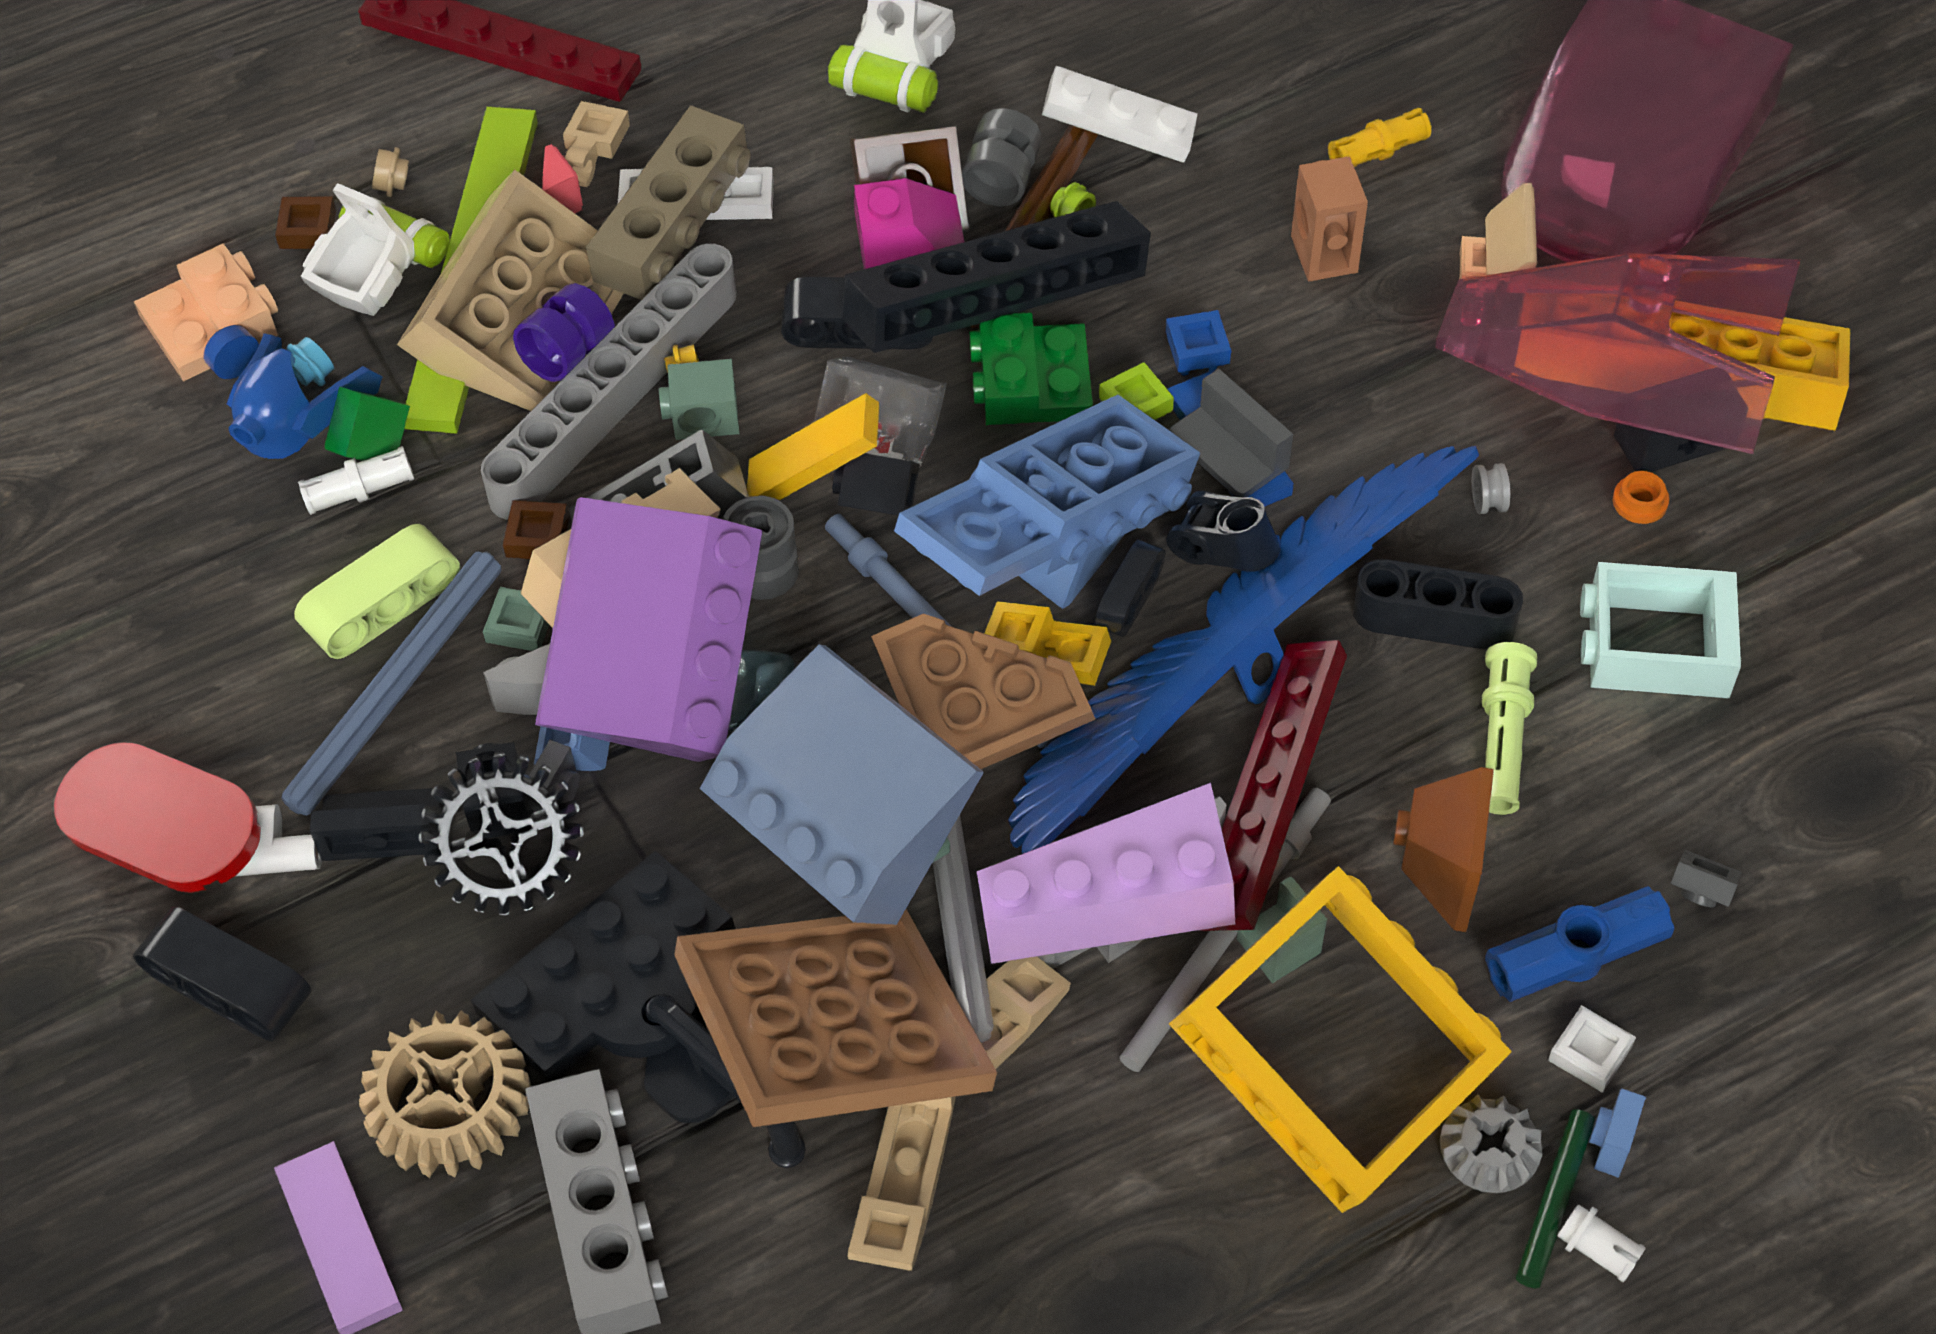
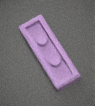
M334 1141L274 1167L339 1334H353L403 1311Z

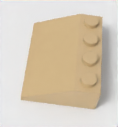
M514 170L489 196L397 345L440 375L463 381L468 387L532 411L561 381L551 382L544 380L523 363L514 345V329L534 311L543 308V305L567 284H580L595 292L605 302L611 314L624 293L593 282L586 246L598 230L525 176Z

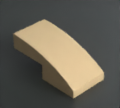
M1037 956L1008 961L986 979L994 1028L991 1031L990 1039L981 1044L995 1069L1037 1029L1069 991L1071 983Z

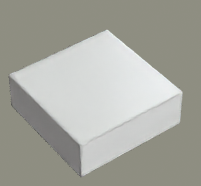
M1581 1005L1551 1050L1548 1061L1603 1093L1631 1050L1636 1037Z

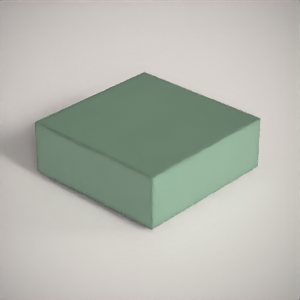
M500 587L485 624L483 635L486 643L534 651L541 648L549 623L521 595L522 590Z

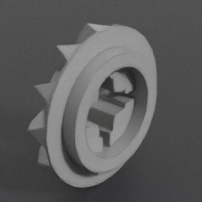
M1477 1094L1470 1102L1458 1106L1446 1119L1441 1131L1440 1149L1449 1170L1467 1186L1489 1193L1507 1192L1525 1184L1536 1172L1542 1157L1541 1130L1536 1129L1530 1120L1528 1109L1519 1110L1515 1106L1510 1105L1505 1096L1493 1100L1482 1099ZM1504 1129L1507 1131L1502 1145L1505 1152L1502 1153L1499 1149L1493 1147L1487 1152L1483 1150L1475 1156L1482 1139L1481 1130L1490 1136L1497 1131L1502 1132Z

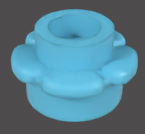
M305 337L297 345L289 344L287 350L291 351L296 359L293 366L296 379L305 386L312 381L319 386L326 384L324 381L325 377L334 370V365L327 354L308 337Z

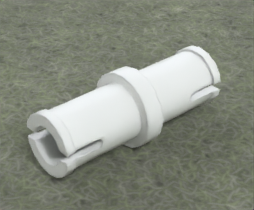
M401 446L397 450L358 463L355 458L344 461V468L305 481H298L307 510L312 515L316 511L357 498L359 503L369 500V493L407 480H415L405 449Z

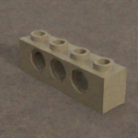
M689 106L586 246L593 282L642 300L673 269L675 262L685 248H691L696 242L700 227L710 213H715L719 210L723 203L725 192L736 177H742L748 168L750 150L747 148L743 124L697 107Z

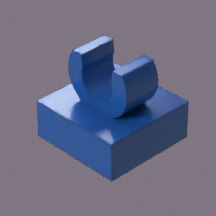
M1218 310L1166 319L1165 333L1177 371L1182 376L1189 375L1191 370L1208 368L1209 371L1216 370L1220 365L1230 364L1231 348Z

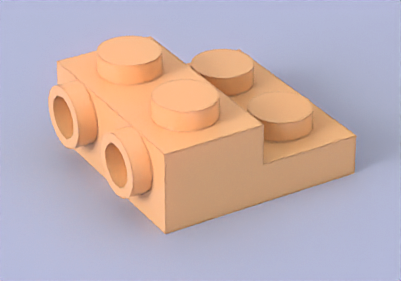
M224 243L176 265L181 277L180 280L134 301L139 316L183 382L210 369L204 361V350L209 339L222 328L231 325L243 326L259 344L263 334L278 336L271 316L278 312V308L270 291L265 284L254 288L250 281L255 280V275L245 255L241 251L231 255Z

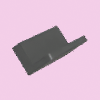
M1219 368L1202 379L1200 407L1170 428V432L1200 452L1197 463L1235 497L1250 496L1287 470L1290 465L1293 433Z

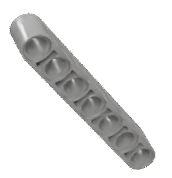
M703 244L691 250L485 457L481 464V475L489 506L497 517L508 520L512 500L542 502L667 373L664 358L673 355L672 347L678 345L681 348L695 344L733 305L736 300L737 291L733 259L730 251L718 244Z

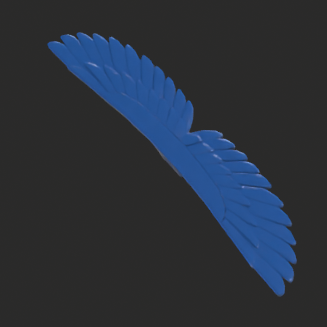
M1450 446L1430 454L1427 458H1425L1424 453H1420L1408 459L1397 468L1393 463L1388 465L1367 482H1365L1362 476L1348 485L1336 499L1333 495L1326 498L1315 509L1307 522L1303 516H1300L1287 527L1281 539L1279 535H1276L1281 550L1279 556L1271 565L1255 572L1241 571L1240 578L1234 572L1223 584L1221 594L1216 590L1212 593L1207 601L1206 611L1210 627L1172 636L1153 645L1154 651L1144 654L1130 664L1131 670L1111 679L1107 683L1108 689L1098 693L1088 701L1095 717L1094 721L1068 731L1040 752L1043 758L1032 765L1023 775L1027 784L1013 799L1016 809L1008 820L1013 829L1010 834L1013 847L1018 848L1022 845V854L1048 845L1079 815L1084 816L1141 753L1145 755L1164 733L1230 668H1234L1248 701L1254 704L1263 702L1270 695L1284 655L1274 629L1331 580L1373 549L1372 544L1439 495L1438 491L1479 456L1477 447L1471 446L1456 453L1454 446ZM1267 652L1273 660L1272 674L1265 683L1257 685L1252 679V665L1260 654Z

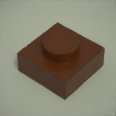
M333 196L282 197L275 233L279 249H312L321 234H328L335 223L337 211Z
M512 500L503 541L506 558L530 559L534 549L565 533L569 522L567 504Z

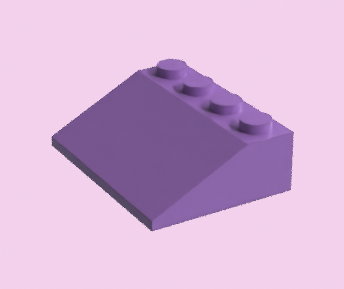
M583 497L578 498L535 725L697 762L717 758L728 734L762 530L706 515Z

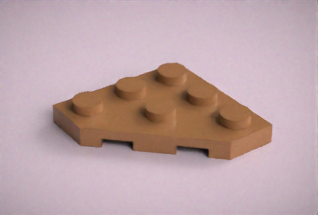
M924 613L871 636L899 704L980 769L1095 720L1071 662L1050 655L1047 659L1020 650L1017 644L978 631L972 634L948 626L944 620Z

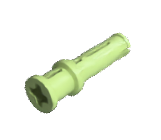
M1516 642L1495 644L1488 648L1485 655L1486 666L1490 669L1489 688L1485 689L1482 694V707L1489 715L1485 768L1494 769L1489 812L1499 815L1512 814L1520 806L1518 799L1524 718L1528 717L1534 709V695L1529 688L1530 674L1537 667V653L1532 648Z

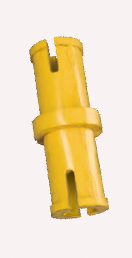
M1415 108L1401 116L1384 122L1377 119L1369 122L1365 129L1358 133L1330 142L1328 145L1329 158L1331 160L1350 156L1354 167L1376 158L1383 161L1391 158L1394 155V151L1402 147L1428 139L1431 136V124L1427 114L1422 113L1421 108Z

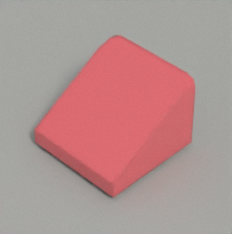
M550 144L545 147L542 190L573 213H578L582 211L583 206L578 176L556 146L554 147Z

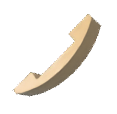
M956 1096L888 1107L867 1194L862 1196L848 1250V1259L912 1271L929 1218Z

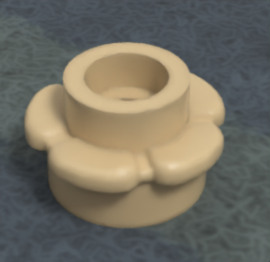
M395 147L394 152L382 149L378 151L372 189L387 192V197L392 196L393 188L404 190L409 160L399 158L400 148Z

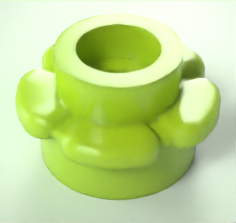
M1074 182L1067 187L1060 188L1055 193L1051 201L1050 212L1055 218L1096 206V198L1092 193L1087 192L1084 185Z

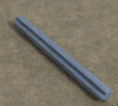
M475 552L283 791L281 799L291 811L298 815L307 816L311 814V811L315 809L501 573V565L494 559L493 555L488 552Z

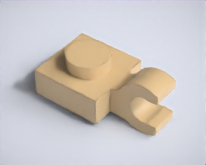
M584 101L580 102L563 133L565 149H568L565 159L573 166V170L578 176L579 186L588 187L591 183L598 156L613 158L630 126L627 110Z

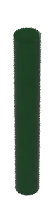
M1583 1110L1571 1111L1516 1275V1280L1529 1288L1541 1287L1595 1124V1117Z

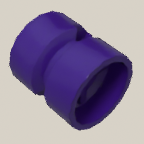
M573 283L564 286L543 305V308L537 309L514 329L513 341L521 360L533 373L544 380L558 382L562 381L615 325L612 314L605 302L586 286Z

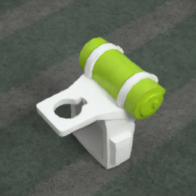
M868 0L867 10L862 19L861 31L857 36L854 46L842 45L832 56L828 65L829 83L833 87L844 89L846 95L856 96L860 94L897 105L900 110L910 112L911 109L925 113L927 107H930L935 100L938 90L937 75L934 70L930 69V65L937 57L942 56L955 38L953 11L923 0Z
M337 183L333 192L343 205L339 219L328 234H321L316 240L315 246L302 265L304 271L301 277L311 289L342 307L374 316L391 298L403 278V271L410 264H421L429 268L439 265L447 254L450 238L448 232L436 227L434 223L426 219L413 218L385 206L384 202L374 197H369Z

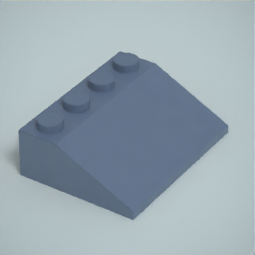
M819 644L726 739L700 789L852 922L897 925L984 772L830 648Z

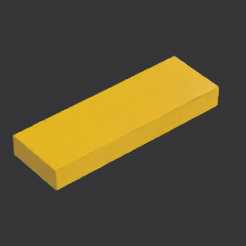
M865 393L750 458L747 479L748 496H767L781 500L877 447L879 402Z

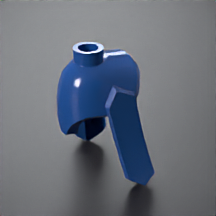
M263 334L253 358L234 383L227 401L233 416V422L229 426V433L238 443L259 457L268 459L286 458L299 451L309 438L313 439L330 425L339 387L375 395L379 391L383 376L363 366L309 402L295 377L293 366L296 359L292 352L282 349L281 338Z

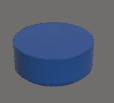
M231 325L222 328L209 339L204 350V361L218 377L233 379L242 374L253 358L259 343L243 326Z

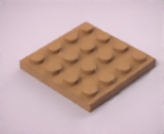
M905 909L897 925L856 923L846 916L677 937L675 958L753 1127L993 1091L997 1071L907 909Z

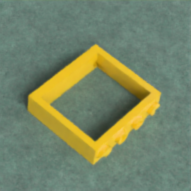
M1339 866L1310 890L1169 1023L1173 1030L1341 1213L1364 1202L1512 1052L1501 1040V1034L1496 1025L1486 1016L1476 1013L1461 998L1453 979L1442 969L1433 967L1415 948V942L1410 933L1399 923L1390 921L1372 902V896L1366 886L1354 876L1347 875ZM1324 905L1470 1061L1365 1168L1217 1009V1006Z

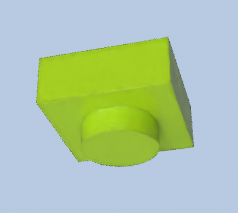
M1145 362L1099 384V399L1102 402L1118 394L1153 420L1173 411L1174 397Z

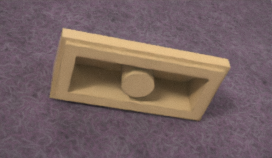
M1523 183L1494 207L1485 219L1487 291L1491 295L1526 297V294H1529L1537 265L1535 198L1532 183Z

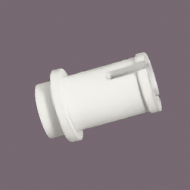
M1578 1204L1557 1237L1568 1243L1565 1248L1567 1251L1571 1252L1573 1248H1576L1624 1282L1646 1247L1641 1244L1638 1245L1595 1216L1598 1211L1595 1207L1588 1211Z

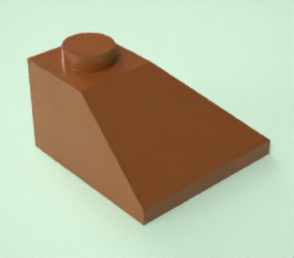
M1480 767L1415 788L1410 811L1398 810L1393 845L1404 846L1401 870L1454 931H1467L1482 874L1494 769Z

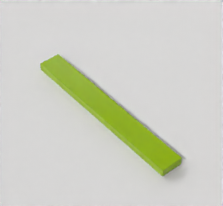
M486 107L442 271L489 196L514 170L524 176L538 123L536 110ZM417 360L406 400V405H409L410 409L405 429L457 433L469 387L463 381L436 373Z

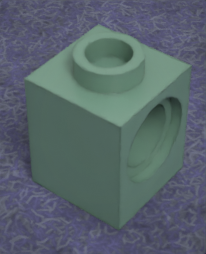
M732 359L667 365L669 387H659L662 420L672 419L675 440L686 439L701 429L711 437L740 434Z

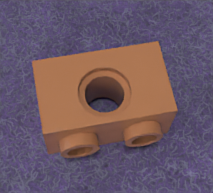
M1350 156L1299 165L1291 237L1308 282L1358 273L1368 201Z

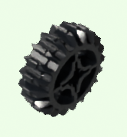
M496 752L493 757L494 771L486 772L481 758L474 756L469 761L470 770L473 775L472 778L468 779L457 767H453L448 772L450 782L456 788L454 792L443 785L436 784L431 794L438 802L444 805V808L436 806L424 807L421 814L422 818L428 822L438 824V827L421 830L419 841L425 844L439 845V848L433 849L424 855L423 862L425 866L445 863L446 867L438 873L435 883L438 887H442L454 878L457 879L460 883L452 896L455 902L461 903L466 898L469 890L478 893L475 901V911L484 912L487 907L488 897L499 898V914L507 915L510 910L511 896L518 895L520 905L525 911L533 908V896L530 891L533 888H536L542 897L547 900L551 899L555 894L552 883L547 879L549 875L559 881L568 882L571 877V871L559 862V859L578 861L580 859L581 849L564 842V840L582 837L583 825L564 823V819L577 814L580 807L577 801H568L562 804H558L556 801L568 790V784L564 780L556 782L549 789L543 785L551 772V768L548 765H541L532 778L525 774L529 762L527 755H519L515 771L505 770L506 758L504 753ZM495 787H508L520 790L534 798L543 809L535 812L533 809L523 812L512 811L505 806L500 794L496 793ZM477 793L481 803L480 810L483 822L479 827L467 832L465 837L453 841V816L466 799ZM494 813L497 821L501 820L505 828H520L519 834L512 833L510 856L506 846H502L498 838L490 840L484 838L485 833H491ZM551 826L553 839L546 856L535 868L526 873L522 863L523 856L520 846L526 839L537 835L538 830ZM481 855L490 856L499 862L504 874L507 873L508 878L498 879L482 875L470 868L461 858L465 856L470 858Z

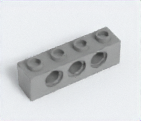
M599 1069L525 1088L576 1320L581 1334H624L660 1324L656 1300L667 1298L668 1295L659 1259L646 1262L642 1242L654 1239L645 1201L632 1204L628 1184L639 1182L640 1179L631 1144L619 1147L615 1128L626 1125L618 1089L605 1091ZM594 1139L599 1141L598 1145L589 1152L576 1153L571 1151L582 1140ZM607 1195L613 1198L611 1203L603 1209L593 1211L584 1208L585 1204L595 1196ZM619 1252L627 1255L625 1261L616 1268L602 1269L597 1267L598 1262L607 1254Z

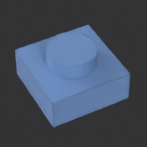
M1621 1088L1613 1110L1600 1107L1589 1143L1601 1146L1594 1167L1595 1170L1619 1178L1632 1145L1645 1102V1096Z

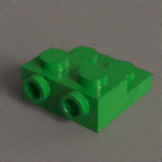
M1015 313L979 323L980 330L970 331L971 363L981 362L982 371L972 372L974 404H984L986 425L1062 421L1093 406L1085 324L1033 326L1032 313Z

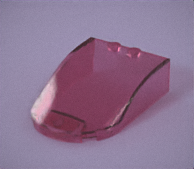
M1588 0L1553 58L1508 150L1501 179L1502 200L1523 183H1532L1535 198L1536 246L1544 252L1571 264L1601 270H1625L1626 264L1629 262L1652 258L1653 262L1657 263L1681 250L1696 234L1774 107L1793 44L1678 0Z

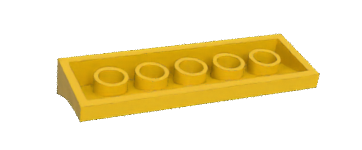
M1534 273L1528 295L1514 373L1632 393L1724 365L1749 404L1746 415L1836 431L1849 388L1850 329Z

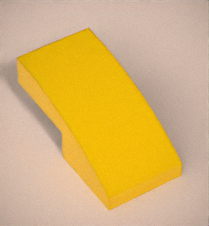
M999 601L996 602L984 633L1017 644L1020 650L1047 659L1050 655L1071 662L1080 684L1093 686L1096 685L1111 643L1107 627L1054 621L1049 607Z

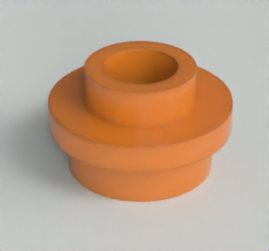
M1636 471L1627 475L1616 485L1612 500L1614 508L1623 518L1638 524H1648L1658 521L1665 515L1669 505V494L1665 483L1660 477L1651 472Z

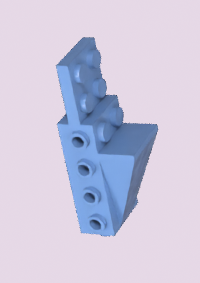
M1117 394L980 459L978 467L972 473L969 480L900 512L894 531L912 544L921 554L929 557L958 579L963 586L971 589L979 596L1019 576L1063 609L1071 604L1126 533L1135 528L1142 529L1146 527L1154 518L1170 510L1176 511L1186 502L1192 490V485L1189 482L1200 452Z

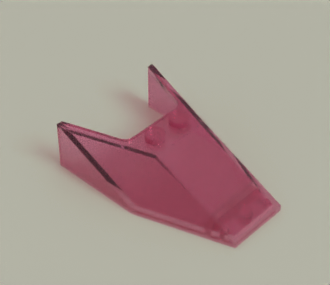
M1628 253L1458 279L1438 333L1435 347L1586 416L1753 454L1775 376L1677 334L1670 328L1669 321L1672 312L1779 336L1800 260Z

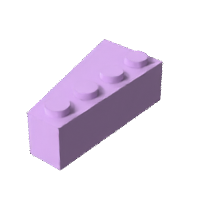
M1211 783L977 871L991 963L1235 924L1233 878Z

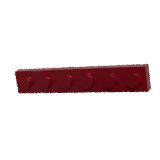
M365 0L358 10L362 25L617 102H621L642 70L640 55L455 0Z
M1339 640L1287 644L1222 827V835L1234 884L1235 924L1200 931L1255 929L1347 658V654Z

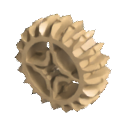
M461 1010L452 1023H446L444 1015L435 1011L432 1025L423 1028L421 1023L411 1018L409 1024L411 1033L403 1038L389 1031V1038L387 1040L391 1050H372L371 1061L375 1069L362 1072L361 1082L366 1092L359 1095V1106L363 1114L367 1115L364 1126L368 1135L377 1139V1147L386 1157L395 1155L398 1166L405 1171L418 1162L421 1173L430 1178L437 1166L444 1164L447 1174L455 1178L459 1170V1162L468 1159L470 1165L480 1170L483 1164L480 1154L488 1149L490 1152L502 1156L504 1145L500 1136L518 1137L520 1125L516 1117L528 1115L529 1104L524 1094H526L525 1088L531 1087L528 1073L523 1071L526 1064L522 1052L517 1050V1048H513L511 1038L504 1030L494 1033L492 1023L487 1021L485 1017L472 1025L469 1016ZM493 1074V1086L489 1097L480 1110L477 1111L473 1101L484 1089L482 1083ZM415 1077L417 1086L406 1097L408 1104L398 1112L401 1094L407 1083ZM432 1085H434L438 1089V1091L434 1092ZM457 1095L459 1102H457L452 1096Z

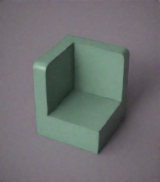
M1290 876L1280 882L1277 904L1259 914L1254 930H1238L1236 939L1246 951L1306 895L1293 877ZM1320 910L1259 966L1272 983L1321 954L1327 918Z

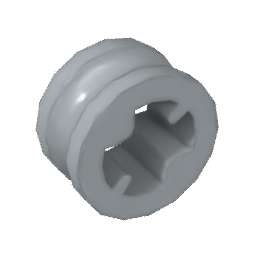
M1495 463L1491 470H1486L1483 465H1475L1472 470L1471 484L1476 512L1478 514H1486L1491 507H1495L1500 513L1507 512L1510 505V483L1505 464Z

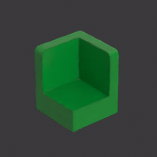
M339 387L325 441V450L360 461L397 450L401 444L410 406L387 398Z

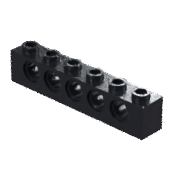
M1118 201L852 272L845 274L843 320L873 353L881 352L993 320L1000 316L1014 314L1143 277L1146 273L1151 232Z

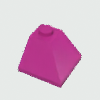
M906 178L854 185V211L864 269L964 242L955 194Z

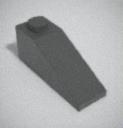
M701 429L587 498L622 503V500L637 493L644 499L666 487L668 484L665 482V476L679 468L720 508L718 518L725 515L726 511L737 501L749 496L738 458ZM576 504L569 508L572 523Z

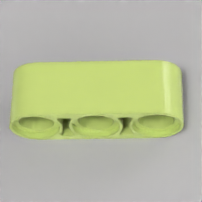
M410 525L305 594L296 606L294 612L295 620L330 658H344L441 594L460 571V563L424 525Z

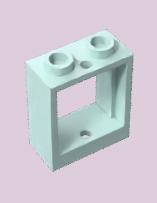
M1598 562L1593 583L1583 584L1580 600V616L1590 618V630H1584L1582 636L1581 664L1590 665L1591 688L1730 698L1741 668L1736 572ZM1610 607L1703 614L1705 657L1611 650Z

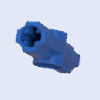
M1647 886L1597 907L1585 905L1572 906L1562 912L1556 923L1488 949L1485 961L1489 969L1490 980L1500 997L1504 996L1509 1002H1512L1564 980L1573 982L1590 980L1597 975L1602 965L1671 938L1675 927L1671 920L1670 908L1659 891L1655 892ZM1569 940H1581L1587 943L1591 948L1577 947L1573 945Z

